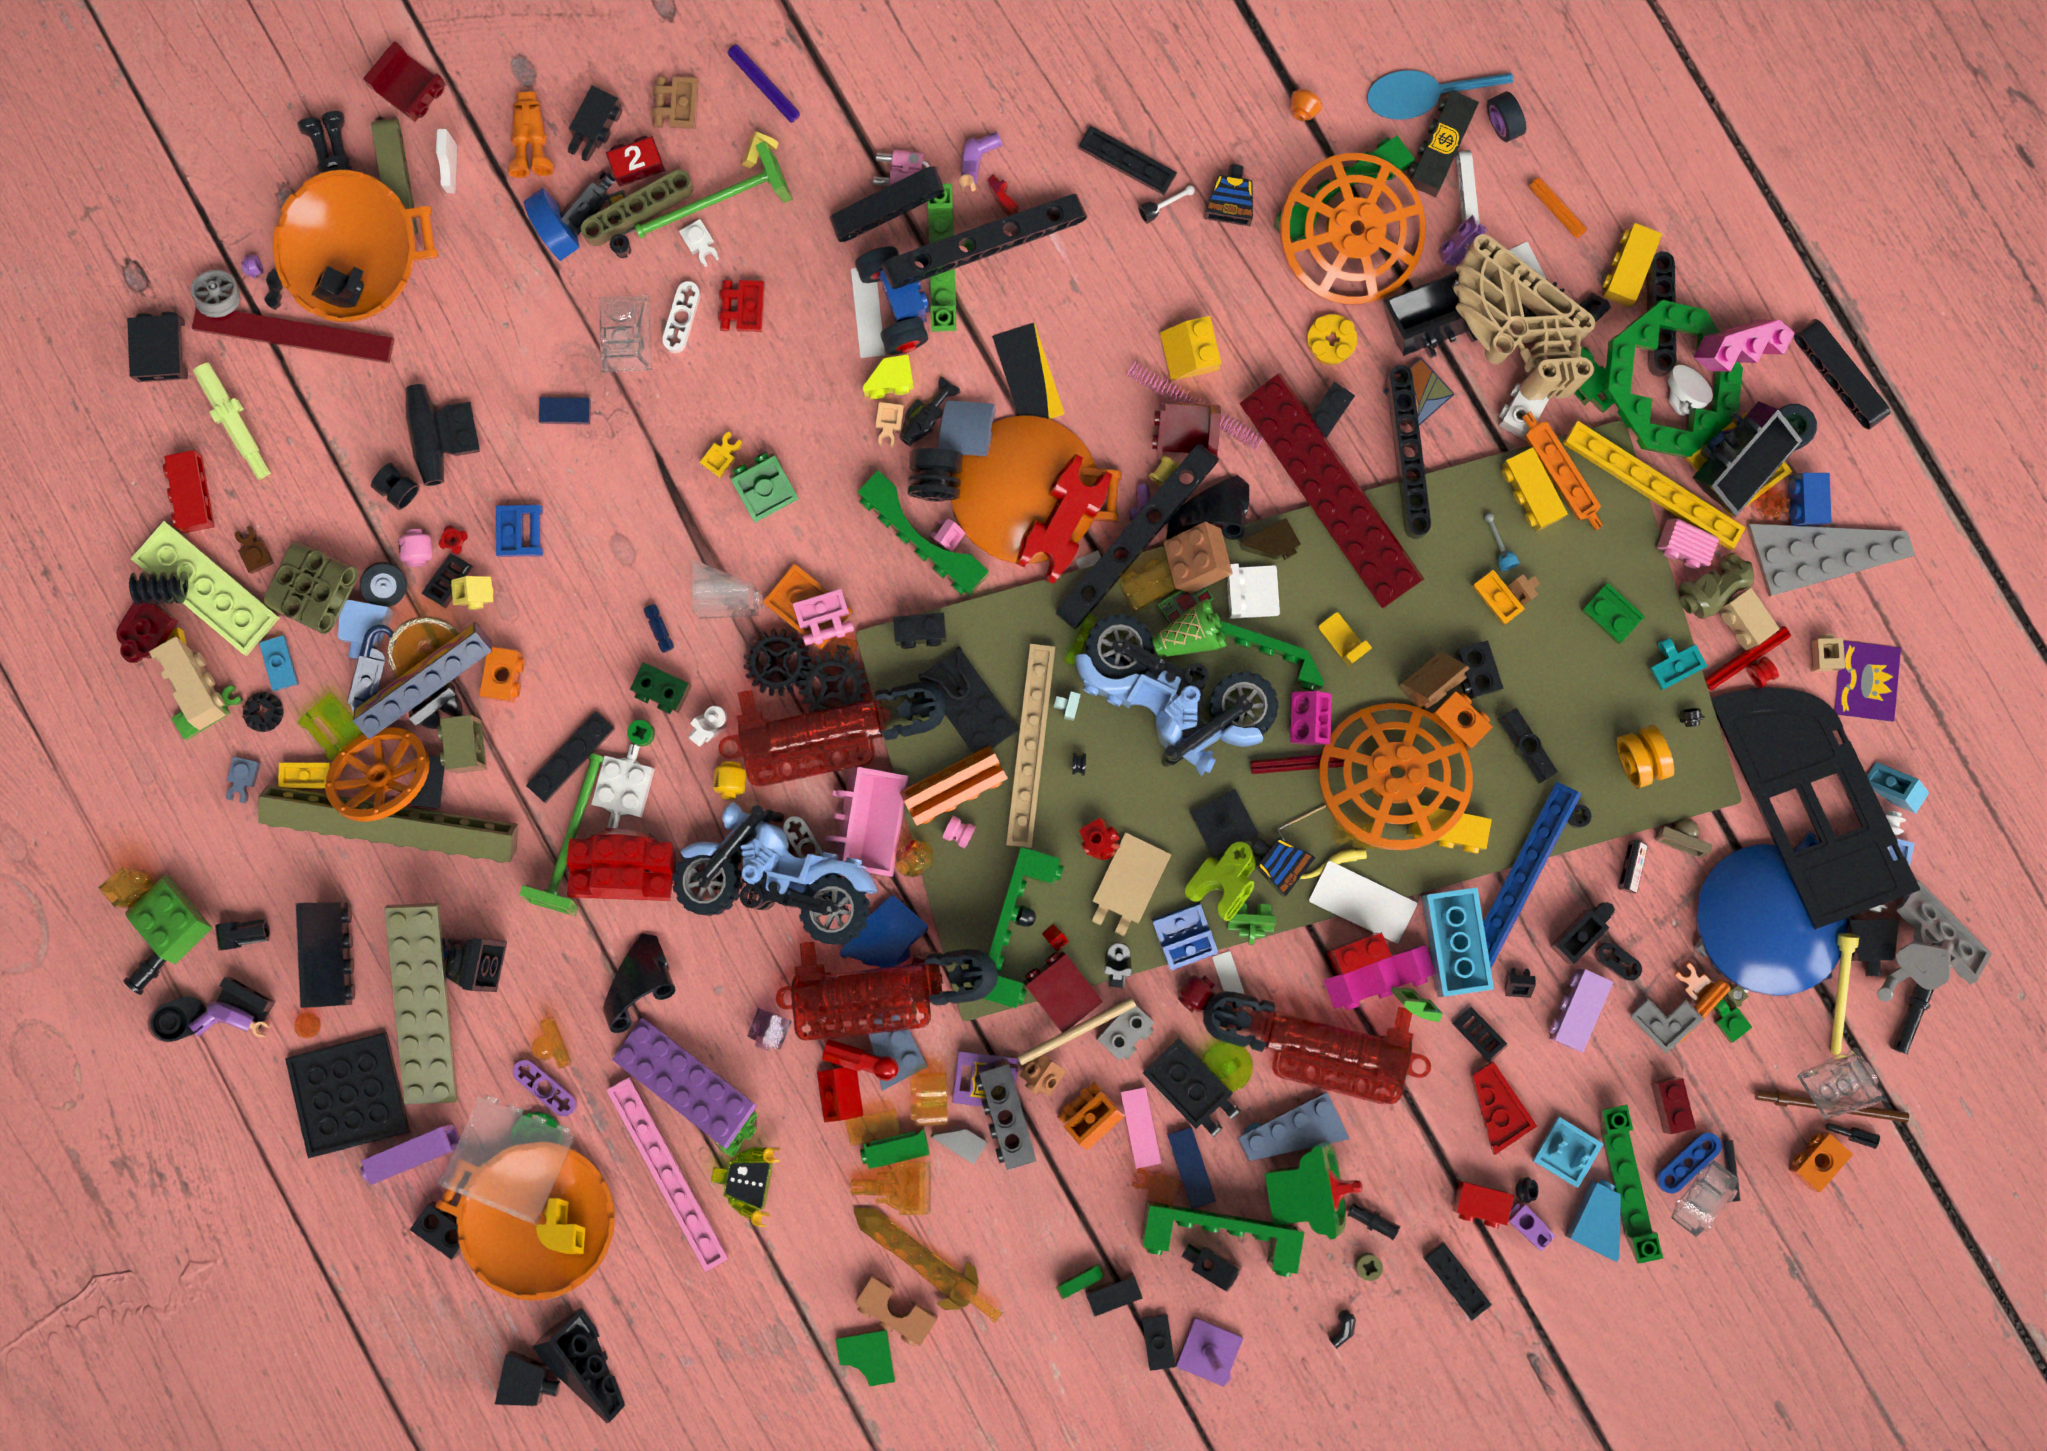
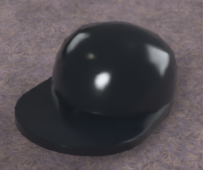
M190 996L167 1002L152 1010L147 1021L148 1030L152 1037L158 1041H178L197 1032L196 1030L192 1031L189 1023L202 1015L206 1008L200 1000Z

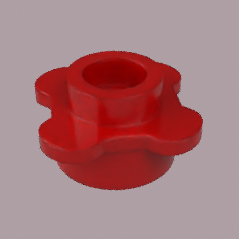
M451 525L446 526L438 542L439 547L450 549L454 554H460L463 542L468 539V534L465 531L454 529Z

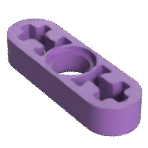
M521 1060L515 1064L513 1068L514 1078L559 1116H567L576 1110L577 1100L575 1096L532 1060ZM529 1065L531 1067L529 1072L534 1077L538 1073L541 1074V1077L535 1080L533 1086L529 1084L533 1081L532 1078L529 1076L521 1077V1066L527 1067ZM543 1080L549 1081L552 1085V1091L548 1095H542L538 1090V1085ZM557 1090L561 1091L557 1095L560 1099L565 1100L568 1098L570 1100L568 1103L570 1106L569 1110H560L561 1103L556 1099H553L552 1103L549 1101L557 1093Z

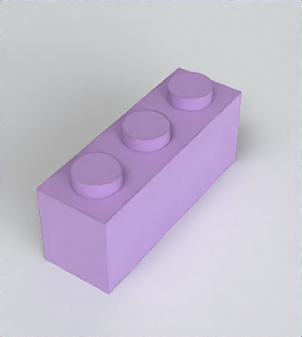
M1579 969V972H1575L1569 983V986L1572 987L1568 996L1565 995L1560 1003L1559 1009L1562 1010L1558 1019L1555 1018L1550 1026L1549 1032L1552 1033L1550 1039L1577 1052H1584L1613 981L1586 969Z

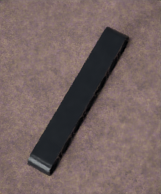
M1397 365L1387 377V391L1404 528L1410 538L1420 539L1430 530L1431 517L1414 381L1409 367ZM1394 374L1403 375L1405 383H1397L1394 380ZM1397 399H1406L1408 407H1399ZM1400 423H1408L1411 426V432H1403L1400 429ZM1403 448H1412L1415 453L1414 457L1405 456ZM1406 472H1414L1418 480L1416 482L1409 481L1406 478ZM1409 497H1418L1421 505L1419 507L1412 506L1409 502ZM1415 520L1420 521L1424 526V530L1421 532L1414 530L1412 522Z

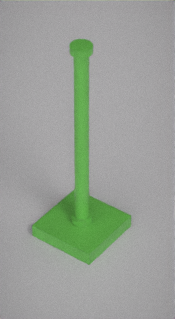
M765 141L757 144V150L765 167L762 169V173L642 225L640 223L635 224L639 237L644 238L646 237L645 234L766 181L768 184H772L775 193L783 203L793 200L775 154Z
M590 753L588 758L590 763L548 889L540 891L522 885L519 896L527 903L576 916L578 906L573 900L559 896L558 889L567 865L569 839L576 838L600 763H603L604 757Z

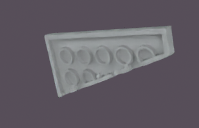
M1764 524L1747 525L1769 597L1915 555L1908 531Z

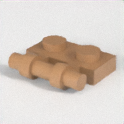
M657 77L656 86L653 87V96H655V105L651 113V117L654 118L653 127L662 128L663 119L670 118V128L695 129L698 79L673 77L672 86H666V78ZM667 96L671 97L670 108L664 107L665 97Z

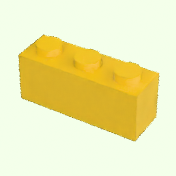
M1634 223L1629 230H1624L1620 239V243L1623 246L1620 252L1616 251L1612 259L1611 265L1614 266L1612 274H1607L1602 285L1605 291L1602 297L1629 308L1636 302L1662 233Z
M1533 447L1506 460L1502 464V475L1507 483H1511L1515 490L1513 496L1519 505L1522 504L1526 512V522L1530 527H1534L1536 532L1568 515Z
M1438 808L1429 815L1427 820L1432 831L1445 824L1455 811ZM1463 814L1454 828L1437 840L1439 842L1438 846L1453 849L1454 845L1464 847V852L1478 854L1479 850L1487 849L1492 819ZM1417 822L1409 823L1407 835L1413 836V839L1423 836Z

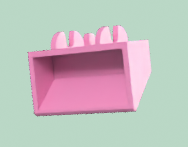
M861 767L849 768L846 791H832V796L845 798L842 814L835 813L834 819L841 820L839 836L825 835V841L837 843V860L846 862L847 857L862 860L861 866H865V870L868 873L893 877L905 805L899 792L907 788L909 776Z

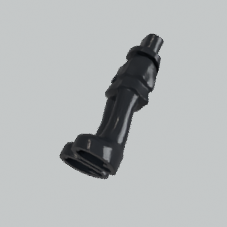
M342 111L327 112L321 117L329 135L334 156L329 157L322 122L318 118H305L297 123L301 134L310 137L314 145L318 161L317 168L321 173L333 170H352V166H349L350 159L346 155L342 140L341 129L345 123Z

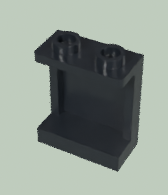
M162 312L160 316L140 313L136 314V317L127 318L130 377L138 383L188 379V369L183 366L181 326H185V320L175 312Z

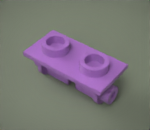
M1471 215L1467 221H1463L1452 237L1442 243L1439 253L1443 264L1447 262L1451 266L1458 265L1465 257L1467 250L1465 245H1470L1478 235L1485 234L1487 231L1484 225L1479 224L1477 226L1474 215Z

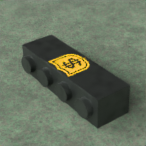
M1453 90L1448 98L1443 96L1438 107L1441 115L1438 120L1433 119L1428 133L1432 135L1428 142L1423 141L1418 152L1422 156L1419 164L1414 162L1408 174L1409 177H1412L1411 183L1415 189L1433 197L1437 196L1479 104L1478 101Z

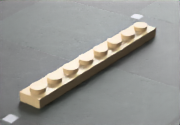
M1030 644L1006 846L1032 849L1055 654L1054 646Z

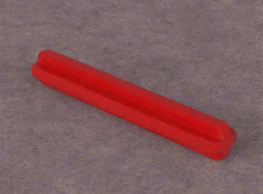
M1785 626L1780 627V630L1760 645L1744 651L1705 677L1707 688L1709 690L1715 689L1791 637L1789 630Z

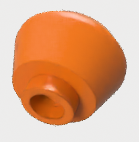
M1299 89L1292 93L1290 110L1293 112L1292 116L1302 122L1311 120L1322 110V101L1313 92Z

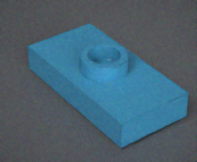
M283 635L259 642L272 691L275 692L299 685L286 636Z

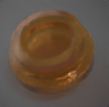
M303 1013L297 1017L294 1028L300 1037L306 1039L313 1038L319 1033L321 1022L315 1014Z

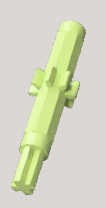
M210 363L199 365L193 372L214 410L209 412L214 422H217V424L222 422L243 459L247 460L257 479L261 480L269 476L271 473L259 454L260 450L239 412L244 410L240 402L236 398L230 399Z

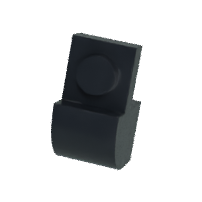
M327 266L319 274L311 295L337 307L352 308L357 305L365 285L360 280L364 271L354 266L345 275Z

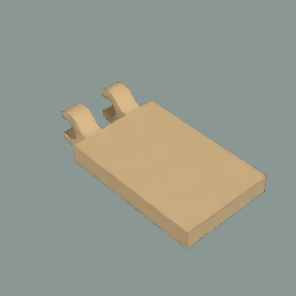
M1126 832L1119 844L1120 848L1117 849L1092 901L1099 906L1091 920L1101 925L1108 910L1121 915L1122 917L1114 932L1123 937L1131 921L1139 924L1171 857V854Z

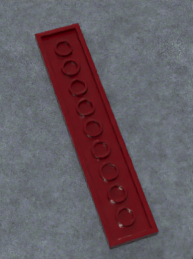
M1281 373L1276 374L1239 403L1382 609L1424 580L1422 574Z

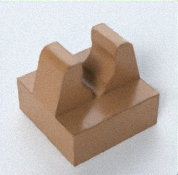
M1523 574L1507 587L1523 606L1538 595L1534 588L1541 583L1536 576L1527 580Z

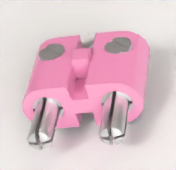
M894 149L893 154L877 152L876 161L892 163L890 178L874 176L872 182L873 185L888 187L922 170L923 165L926 168L929 167V164L924 161V153L896 149Z

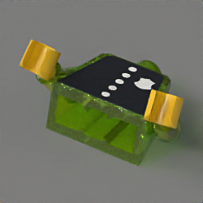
M751 1147L739 1152L735 1159H731L728 1169L713 1168L711 1183L725 1185L723 1196L727 1198L728 1204L741 1216L750 1220L754 1226L766 1227L761 1222L762 1216L770 1217L769 1212L759 1210L765 1209L773 1163L780 1162V1159H775L773 1154L774 1151L780 1150V1147Z

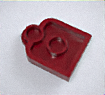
M133 602L116 632L117 639L122 644L120 648L122 657L130 663H138L143 658L152 659L149 651L166 642L178 620L155 603L146 604L144 602L138 605Z

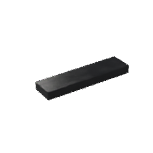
M1093 126L1089 127L1078 147L1079 150L1165 196L1177 175V172Z

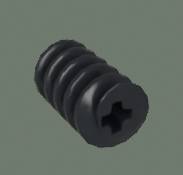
M133 572L129 578L131 598L138 605L144 602L146 604L154 602L162 604L164 601L167 604H172L174 601L182 604L188 593L187 573L181 572L180 579H178L176 572H171L170 579H168L167 574L161 572L158 579L156 573L151 572L149 579H147L146 573L141 572L139 580H137V576Z

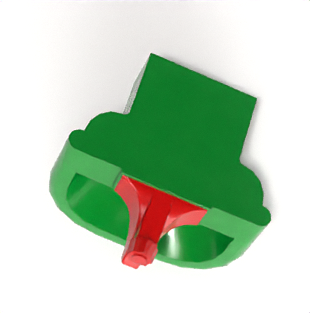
M1326 1141L1317 1144L1311 1151L1306 1153L1301 1158L1299 1166L1273 1169L1265 1173L1273 1225L1309 1222L1311 1229L1315 1233L1327 1235L1331 1240L1338 1237L1345 1228L1346 1208L1344 1196L1348 1193L1356 1194L1362 1192L1361 1181L1341 1179L1334 1148Z

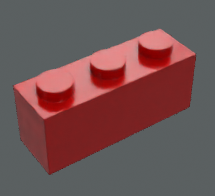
M195 450L164 456L163 472L166 479L169 480L170 486L167 489V495L174 508V512L171 514L173 525L184 533L214 528L215 524L202 455Z

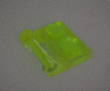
M331 692L297 721L302 729L305 728L325 750V755L330 761L334 760L344 747L363 733L353 722V716ZM316 717L336 737L338 742L335 745L329 741L313 722Z

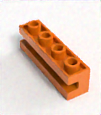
M989 745L899 793L915 824L918 826L931 822L935 816L943 812L954 810L958 804L966 800L969 801L977 798L981 792L989 788L993 789L1000 786L1007 777Z

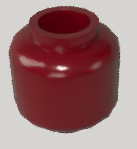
M1191 975L1179 987L1178 994L1180 996L1177 999L1191 1013L1194 1010L1202 1012L1208 1000L1215 995V992L1212 990L1215 985L1205 975L1202 978L1197 975Z

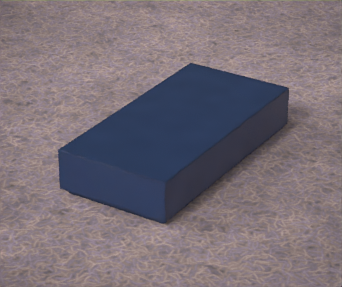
M539 398L540 424H590V398Z

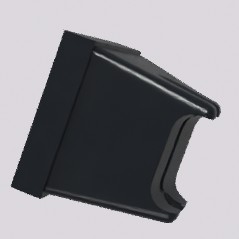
M474 937L473 939L449 938L447 942L451 945V949L447 958L446 978L464 990L497 992L507 942Z

